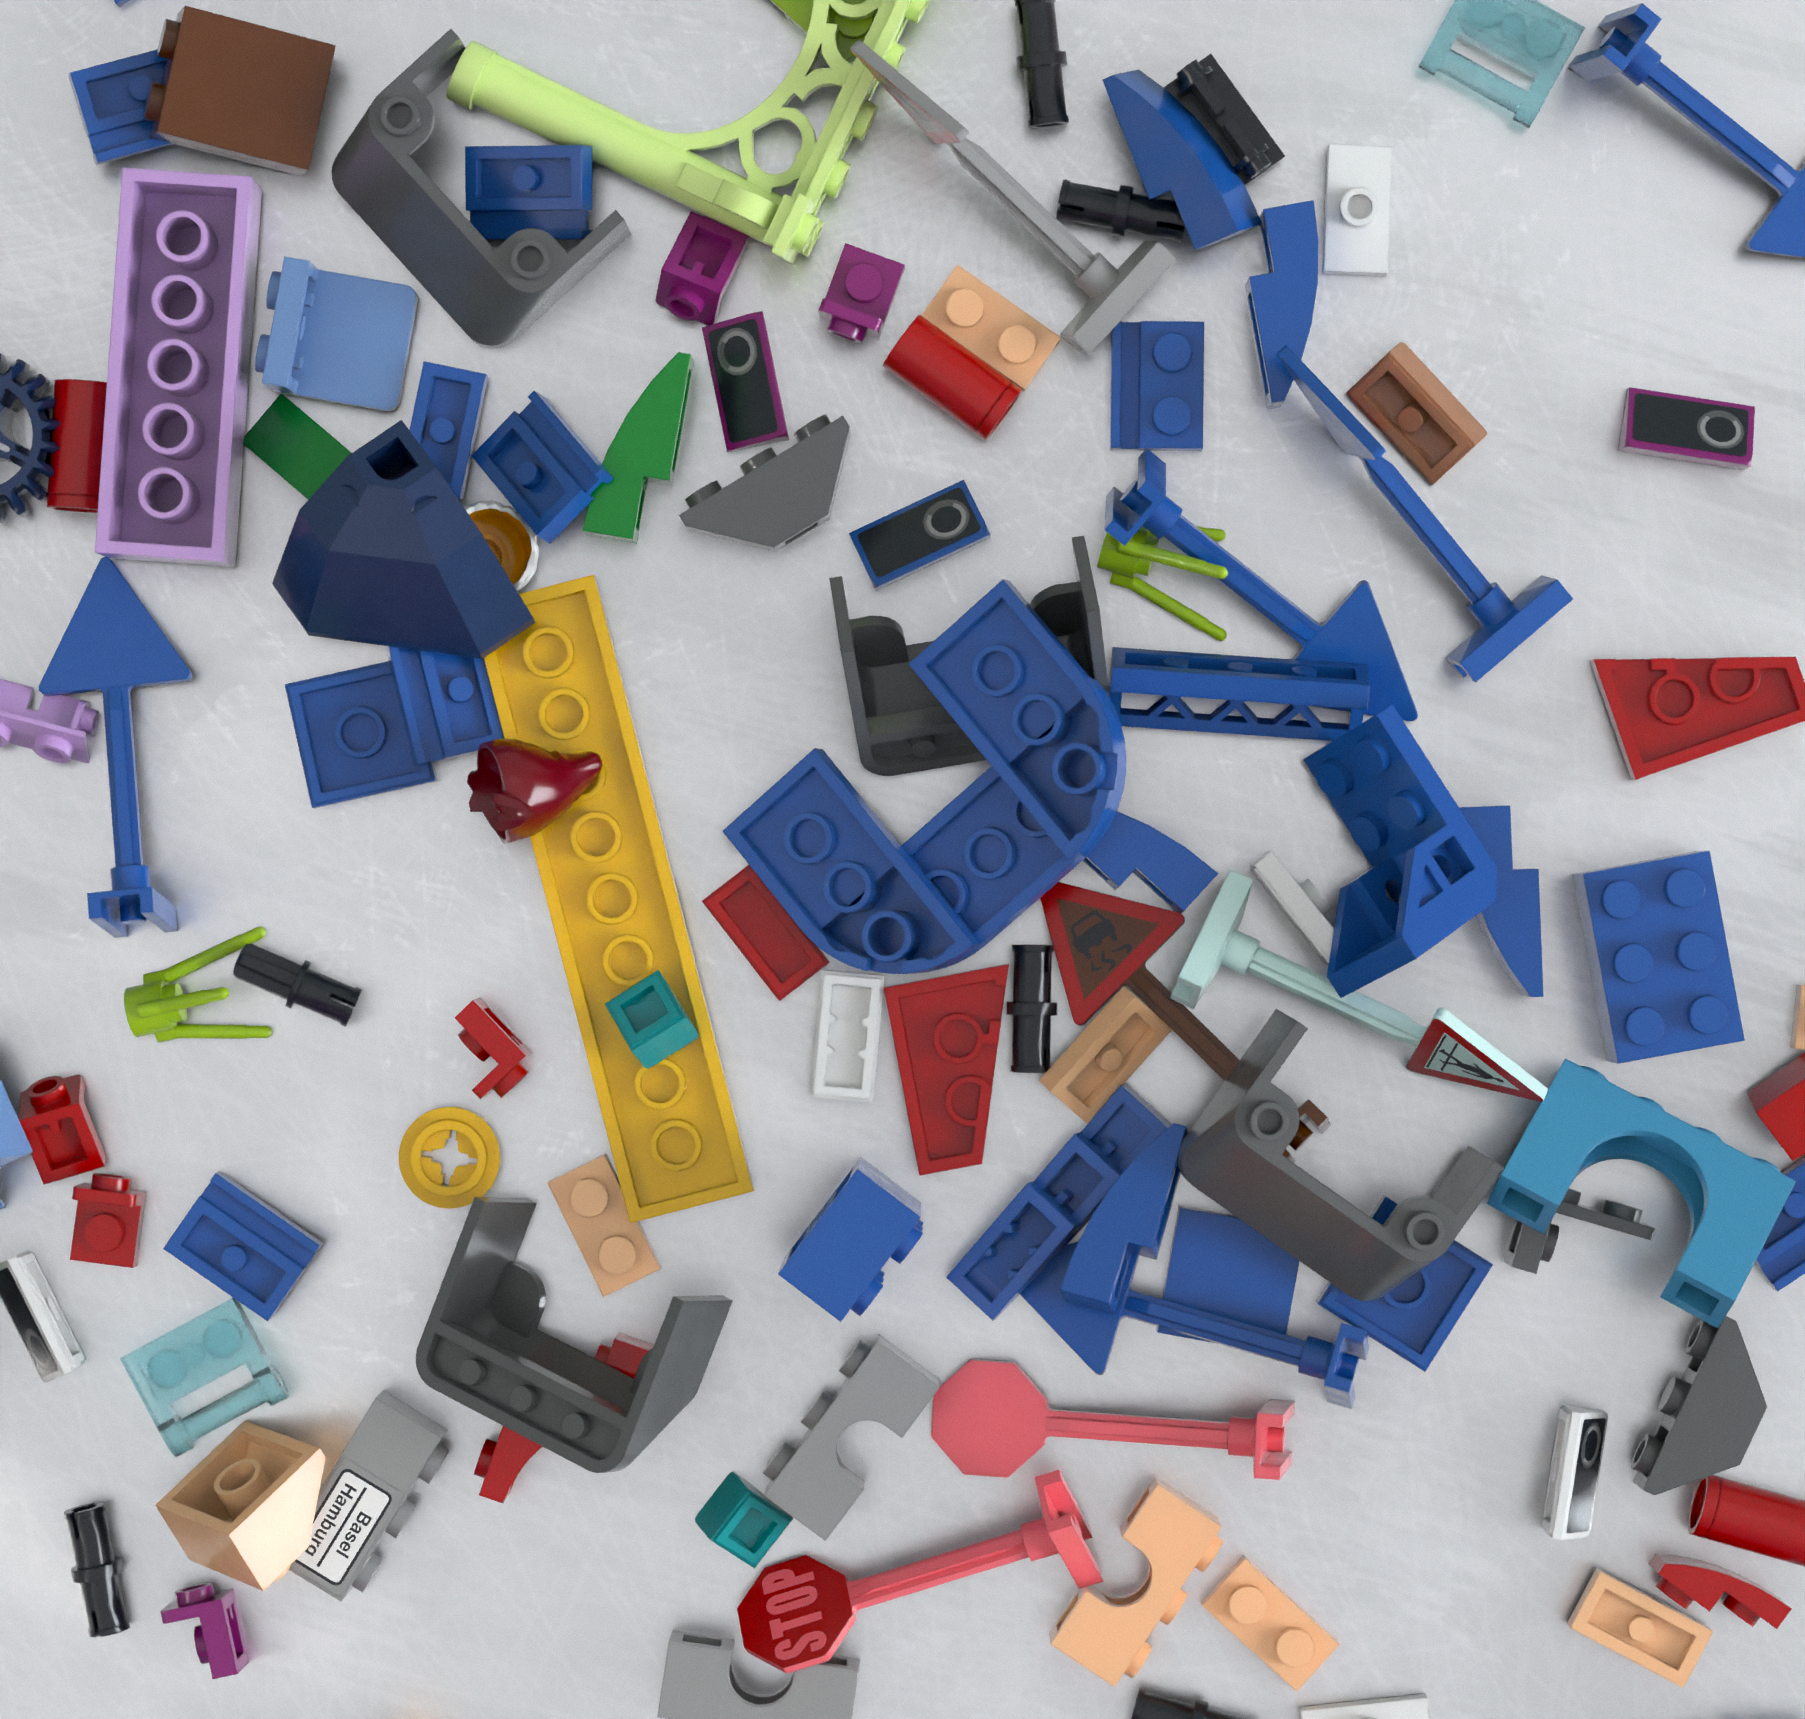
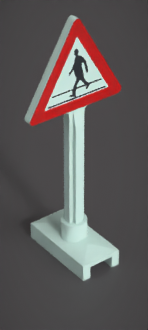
M1230 869L1182 968L1170 999L1194 1009L1216 976L1220 965L1243 976L1246 972H1249L1387 1038L1413 1045L1415 1050L1406 1066L1412 1072L1539 1102L1544 1101L1548 1091L1546 1086L1446 1009L1438 1008L1429 1025L1424 1027L1414 1022L1404 1013L1357 991L1340 998L1327 977L1260 947L1259 940L1238 931L1253 880Z

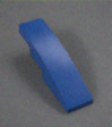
M1128 1084L1121 1085L1085 1128L1070 1138L1033 1182H1029L1024 1186L946 1278L992 1321L997 1319L1088 1223L1094 1211L1125 1169L1145 1147L1172 1124Z

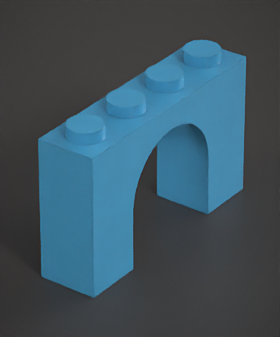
M1565 1058L1547 1091L1544 1101L1537 1108L1505 1169L1501 1173L1487 1204L1532 1229L1545 1234L1574 1179L1586 1168L1598 1162L1612 1159L1638 1161L1655 1168L1668 1177L1679 1189L1687 1203L1691 1218L1688 1243L1660 1298L1719 1328L1736 1301L1796 1181L1780 1173L1778 1168L1764 1159L1752 1158L1725 1144L1712 1131L1701 1127H1694L1665 1112L1663 1107L1654 1100L1646 1097H1637L1609 1082L1599 1071L1590 1067L1579 1066Z

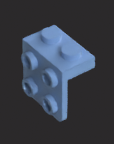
M284 256L282 271H273L270 276L266 307L275 311L270 335L261 334L256 351L255 371L263 373L262 384L274 392L381 411H392L400 403L418 302L417 293L408 285L319 270L308 260Z

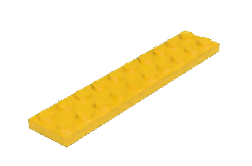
M593 574L520 593V597L536 623L484 658L504 738L531 743L549 752L555 750L560 753L592 751L598 753L602 760V768L599 774L584 793L562 816L542 831L530 836L629 1221L633 1223L753 1192L754 1186L596 576ZM659 970L694 1024L699 1037L653 1067L645 1068L630 1050L605 1003Z

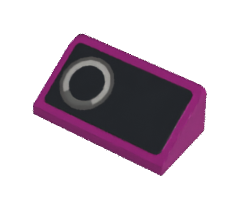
M763 311L702 327L727 452L789 440Z
M1629 387L1618 451L1745 470L1751 467L1755 406Z

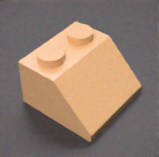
M245 1420L155 1506L189 1560L264 1591L271 1583L283 1577L289 1570L290 1565L309 1547L325 1456L321 1449Z

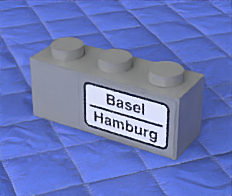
M383 1390L371 1404L320 1488L309 1547L290 1565L289 1570L341 1602L352 1587L363 1593L383 1559L373 1554L385 1533L397 1538L416 1507L415 1504L406 1499L419 1478L429 1484L449 1453L447 1449L439 1445L448 1429Z

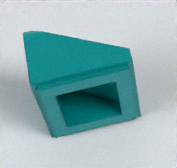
M659 970L605 1003L630 1050L645 1068L653 1067L699 1037L694 1024Z
M734 1472L727 1475L695 1518L696 1524L709 1540L754 1569L793 1520L790 1514Z

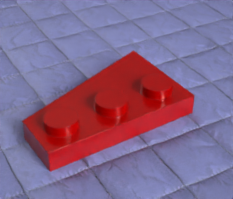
M1796 657L1590 660L1631 780L1657 773L1805 721V682Z
M1009 964L884 987L919 1176L982 1164Z

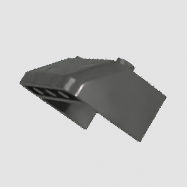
M450 29L376 96L334 159L331 171L332 181L342 198L471 340L482 347L501 348L515 341L631 235L625 219L615 210L569 253L549 233L534 228L515 232L499 247L494 249L410 157L428 140L434 128V111L426 97L454 72L462 53L466 49L458 35Z
M1072 537L1077 582L1056 584L1042 590L1032 599L1030 606L1088 676L1097 679L1109 696L1100 609L1085 537ZM842 576L829 578L840 651L860 761L863 767L877 775L894 776L986 760L909 666V663L933 641L906 645L902 627L898 622L888 617L866 616L850 619Z
M1276 1009L1182 1141L1178 1154L1180 1172L1200 1192L1350 1297L1361 1301L1379 1299L1446 1252L1505 1168L1468 1146L1432 1198L1428 1196H1413L1403 1200L1395 1207L1382 1226L1282 1155L1298 1130L1299 1112L1293 1099L1272 1084L1271 1080L1308 1028Z
M474 1197L417 1347L416 1367L421 1379L432 1389L590 1472H616L626 1468L697 1394L733 1300L723 1295L673 1296L654 1347L644 1355L635 1378H632L537 1329L546 1304L545 1288L541 1279L534 1271L515 1262L537 1203L528 1198Z

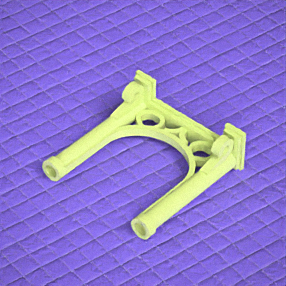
M813 0L811 21L805 41L796 61L781 84L766 100L745 116L725 126L704 132L671 133L649 127L498 55L497 51L476 41H471L462 53L450 79L446 97L469 110L478 106L555 144L592 146L593 162L771 246L773 254L793 265L798 253L808 257L812 252L824 225V222L816 217L826 195L834 199L838 196L851 168V164L843 160L844 155L853 137L864 140L879 107L870 102L879 81L857 57L853 65L843 59L838 50L837 35L839 26L838 24H829L831 8L840 17L850 20L867 19L877 13L863 43L897 70L906 50V47L898 44L908 20L918 24L930 0H866L863 3L854 5L844 3L842 0ZM822 48V55L830 68L812 71ZM821 87H840L841 91L816 141L815 130L809 119L796 108L786 106L795 95L804 103L811 93ZM774 121H790L799 128L802 136L801 148L796 154L795 162L783 173H766L759 168L755 160L754 132ZM739 141L741 164L746 170L748 177L745 178L691 151L709 150ZM797 182L791 196L787 194L783 196L774 191L775 189L789 187Z

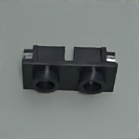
M1209 54L1199 62L1196 59L1186 65L1176 74L1177 78L1163 87L1204 126L1224 151L1244 185L1250 183L1285 157L1212 54Z

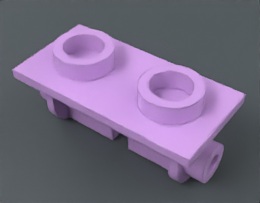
M0 679V747H5L8 743L33 749L37 755L52 762L66 763L72 759L89 763L90 755L86 734L93 735L95 733L100 714L98 710L89 708L88 701L64 695L43 696L39 710H30L29 706L34 695L33 687Z

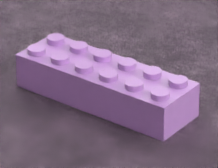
M122 167L95 553L107 558L235 567L262 188L251 176Z

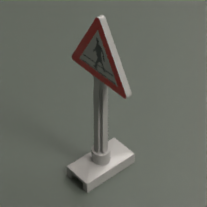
M858 40L850 50L924 133L936 144L946 143L961 166L1075 274L1073 281L1091 299L1060 335L1078 352L1084 349L1087 353L1091 354L1173 264L1176 258L1159 241H1144L1118 269L1100 252L1093 255L981 146L965 138L969 131L866 44Z

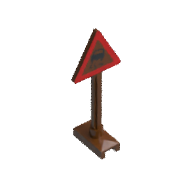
M1058 882L1047 891L1040 900L1074 1023L1078 1026L1085 1025L1121 987L1128 986L1225 1081L1239 1062V1059L1184 1005L1170 999L1172 993L1146 968V962L1185 923L1183 914ZM1309 1099L1297 1108L1299 1112V1126L1296 1135L1289 1144L1295 1151L1313 1134L1305 1125L1308 1121L1322 1134L1331 1126L1328 1117ZM1285 1149L1282 1155L1294 1163L1295 1159Z

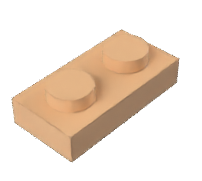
M959 265L954 268L922 314L928 321L1011 380L1012 383L1023 389V392L1028 388L1061 341L1059 335Z
M1123 986L1039 1081L1088 1124L1172 1029L1131 991Z
M607 1154L548 1182L552 1194L603 1297L661 1269L662 1266L640 1221L633 1223L629 1221L620 1182Z
M1244 1555L1201 1601L1202 1606L1296 1691L1302 1687L1340 1645L1336 1638Z
M1598 1568L1595 1569L1567 1622L1571 1629L1684 1688L1713 1633L1706 1625Z

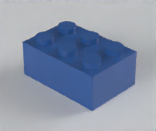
M1694 851L1572 874L1606 1061L1620 1064L1745 1041L1710 851Z
M860 1157L784 1257L778 1275L840 1322L850 1309L861 1316L883 1287L882 1282L884 1281L883 1276L885 1273L881 1269L891 1257L901 1264L923 1234L921 1232L923 1230V1222L919 1220L921 1217V1202Z

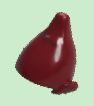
M495 739L479 745L477 770L471 771L467 778V784L473 791L469 800L470 812H483L487 821L504 844L533 836L562 816L584 793L599 774L602 768V760L598 753L592 751L560 753L555 750L549 752L534 744L516 739Z

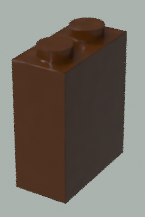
M184 6L177 14L176 21L165 19L162 28L157 57L168 60L162 84L152 81L145 104L143 119L154 122L150 138L300 176L309 170L336 45Z

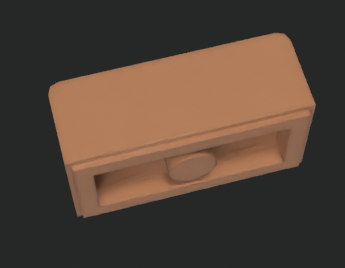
M1400 342L1346 392L1431 485L1436 483L1487 435L1484 427L1403 342Z

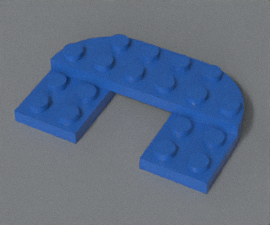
M1002 579L909 663V666L981 752L991 767L902 846L825 751L814 748L723 830V833L805 935L824 952L849 966L864 971L887 974H916L947 968L972 956L994 939L1095 849L1109 829L1119 808L1126 777V748L1121 723L1115 707L1099 681L1088 676L1009 580Z

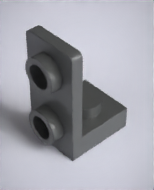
M1568 1189L1556 1213L1651 1241L1656 1229L1640 1222L1643 1212L1641 1209L1611 1200H1605L1603 1210L1578 1204L1581 1192L1573 1189ZM1515 1219L1504 1262L1511 1267L1537 1274L1540 1260L1549 1262L1552 1258L1558 1239L1559 1226L1550 1222L1545 1234H1542Z

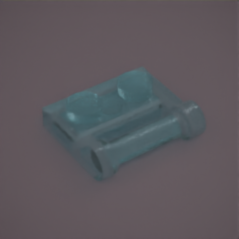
M1455 0L1418 67L1435 76L1437 71L1443 73L1515 113L1512 120L1530 128L1585 27L1537 0ZM1456 37L1463 38L1533 77L1534 80L1528 91L1450 49Z
M234 1298L120 1358L160 1435L175 1457L193 1449L195 1440L266 1402L273 1406L289 1397V1392L282 1376L269 1359L241 1304ZM246 1364L254 1379L253 1381L182 1419L177 1415L172 1405L174 1401Z

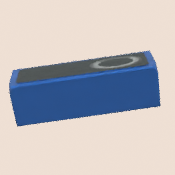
M964 480L849 533L875 591L976 545L991 536Z

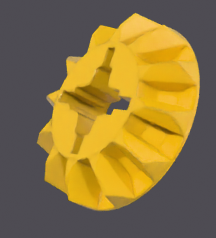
M460 1107L437 1108L418 1117L405 1132L399 1148V1167L404 1182L411 1192L423 1202L439 1208L451 1209L467 1206L473 1203L474 1197H482L492 1187L501 1166L498 1137L483 1117ZM452 1130H455L458 1151L468 1154L469 1158H476L477 1163L469 1162L467 1165L456 1166L453 1175L449 1178V1185L445 1184L446 1174L443 1173V1163L423 1154L424 1151L432 1152L434 1149L445 1148L448 1139L452 1136Z

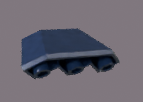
M402 420L348 455L301 507L272 585L308 636L483 659L536 623L485 538L440 471Z

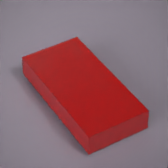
M747 865L702 900L706 908L779 1001L830 963L820 948L798 927L750 865Z

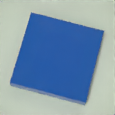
M389 661L285 684L312 808L324 807L438 781L434 762L416 767L414 765Z
M1383 1195L1370 1217L1383 1226L1398 1204ZM1454 1240L1444 1254L1379 1299L1372 1301L1354 1299L1328 1281L1316 1303L1350 1325L1367 1330L1369 1337L1425 1372L1493 1264Z
M1178 1206L1162 1300L1286 1335L1299 1260L1236 1216ZM1159 1326L1156 1328L1157 1333L1211 1342Z

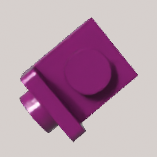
M691 211L661 269L655 299L656 303L667 308L673 315L683 320H696L706 325L714 324L719 314L722 297L746 251L749 236Z
M845 243L825 299H822L818 310L820 318L830 321L827 331L856 343H863L865 335L880 339L903 276L905 264Z
M203 1583L175 1591L176 1601L170 1602L160 1611L163 1624L199 1617L201 1625L195 1626L194 1640L200 1662L202 1664L209 1663L212 1679L238 1674L249 1663L233 1588L214 1592L213 1583Z

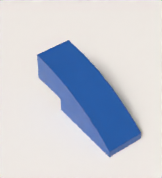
M1140 70L1114 74L1103 79L1104 86L1149 200L1173 194L1194 250L1220 243L1263 224L1244 183L1224 151L1199 120L1169 91Z
M1314 200L1263 209L1260 215L1263 223L1260 225L1268 273L1250 276L1245 284L1267 410L1279 408L1282 405L1293 382V378L1276 353L1287 345L1301 360L1312 324L1318 285V233Z
M1510 805L1459 807L1498 867L1496 901L1476 915L1480 929L1499 964L1521 995L1544 997L1539 869H1513Z
M1118 811L1104 837L1083 860L1087 866L1114 890L1119 888L1134 873L1167 905L1179 913L1184 912L1219 874L1185 846L1152 826Z
M1173 1123L1145 1147L1117 1178L1094 1211L1073 1252L1060 1288L1067 1302L1115 1314L1132 1254L1157 1260L1181 1175L1178 1166V1154L1181 1143L1188 1134L1186 1126Z

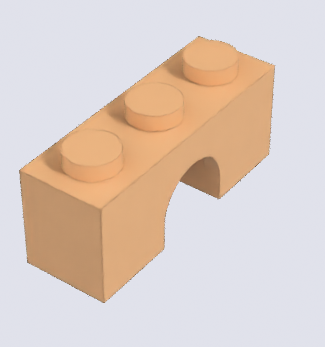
M1156 1476L1152 1478L1119 1528L1122 1538L1140 1549L1149 1560L1148 1575L1142 1586L1135 1592L1120 1597L1106 1595L1093 1586L1078 1589L1049 1633L1052 1646L1114 1687L1123 1674L1130 1678L1137 1674L1152 1649V1645L1147 1643L1146 1639L1159 1620L1168 1625L1174 1619L1188 1595L1181 1587L1194 1568L1201 1572L1207 1569L1223 1543V1540L1216 1536L1221 1529L1218 1518Z

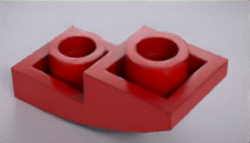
M1654 1554L1648 1563L1649 1566L1662 1576L1655 1587L1686 1610L1694 1600L1710 1612L1723 1593L1727 1592L1728 1596L1722 1602L1726 1608L1752 1627L1755 1626L1761 1617L1776 1629L1792 1610L1780 1598L1757 1583L1712 1563L1666 1554Z

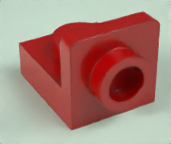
M480 997L472 1000L455 1017L464 1028L458 1034V1037L481 1061L485 1062L491 1056L498 1063L472 1091L480 1100L493 1090L502 1098L529 1073L521 1063L532 1051Z
M79 1074L67 1078L60 1076L46 1077L36 1081L27 1090L20 1093L18 1119L33 1150L31 1155L44 1185L105 1166V1152L84 1103L85 1085Z
M93 1173L91 1183L84 1182L74 1186L72 1199L78 1200L70 1260L129 1268L136 1267L138 1264L147 1191L131 1189V1178L102 1173Z

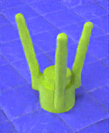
M1143 526L1125 546L1108 532L1106 533L1097 568L1112 572L1110 584L1132 590L1218 641L1226 639L1227 633L1224 629L1135 576L1136 573L1148 576L1153 562L1218 579H1224L1228 575L1225 567L1157 548L1159 540L1152 538L1155 536ZM1196 526L1214 541H1223L1226 537V533L1222 529Z
M260 926L167 969L143 974V985L126 988L124 992L126 1017L133 1035L141 1037L155 1034L158 1043L178 1038L246 1039L270 1037L272 1031L268 1026L178 1024V1022L186 1020L187 1008L224 1000L229 996V990L226 987H219L183 994L178 983L169 985L170 982L242 949L246 944L262 939L266 935L265 929Z

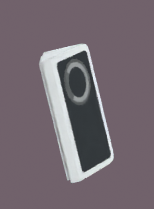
M28 1250L0 1263V1297L42 1381L49 1382L83 1365L85 1357L33 1252L30 1253Z
M1563 1404V1408L1560 1407L1541 1525L1552 1539L1584 1538L1591 1531L1608 1422V1414L1603 1410Z

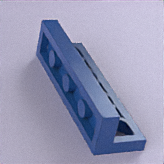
M1112 647L1109 696L1121 726L1333 741L1363 722L1364 709L1368 710L1370 682L1366 664ZM1122 693L1164 695L1147 710L1121 708ZM1180 697L1227 701L1211 714L1194 713ZM1244 702L1291 705L1275 718H1260ZM1173 705L1179 712L1164 710ZM1307 706L1349 708L1348 724L1321 722ZM1237 709L1242 716H1231L1228 714ZM1300 713L1306 721L1291 719Z

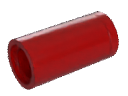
M920 314L909 325L883 363L884 368L973 433H976L984 441L992 435L1023 391L1015 383H1012L1011 380Z
M78 379L55 380L54 396L56 403L53 408L52 419H56L61 423L56 430L51 431V442H55L60 449L55 453H50L49 464L52 465L55 473L48 478L47 508L98 513L107 382Z
M1710 1475L1699 1480L1688 1519V1532L1690 1535L1805 1567V1500L1717 1475Z

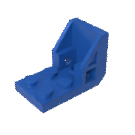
M1393 704L1303 759L1315 777L1318 786L1326 794L1348 828L1354 842L1360 847L1372 866L1340 888L1327 978L1340 998L1417 959L1496 901L1498 867ZM1385 888L1387 889V891L1389 892V894H1390L1391 897L1393 898L1394 902H1392V901L1388 898V896H1387V894H1386V891H1385Z

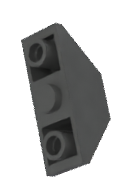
M826 414L814 419L794 433L798 441L794 446L779 455H776L773 448L770 447L740 465L739 468L744 476L723 489L718 480L688 496L685 501L690 509L679 515L681 520L691 532L768 551H779L830 520L851 435L849 424L844 416L833 422L829 420Z
M1728 1316L1724 1318L1719 1328L1701 1319L1698 1321L1687 1342L1685 1352L1692 1357L1681 1379L1674 1376L1669 1381L1660 1399L1658 1411L1664 1413L1659 1427L1654 1437L1646 1434L1635 1451L1631 1469L1637 1471L1633 1482L1642 1490L1652 1495L1666 1492L1740 1465L1767 1409V1404L1737 1321Z

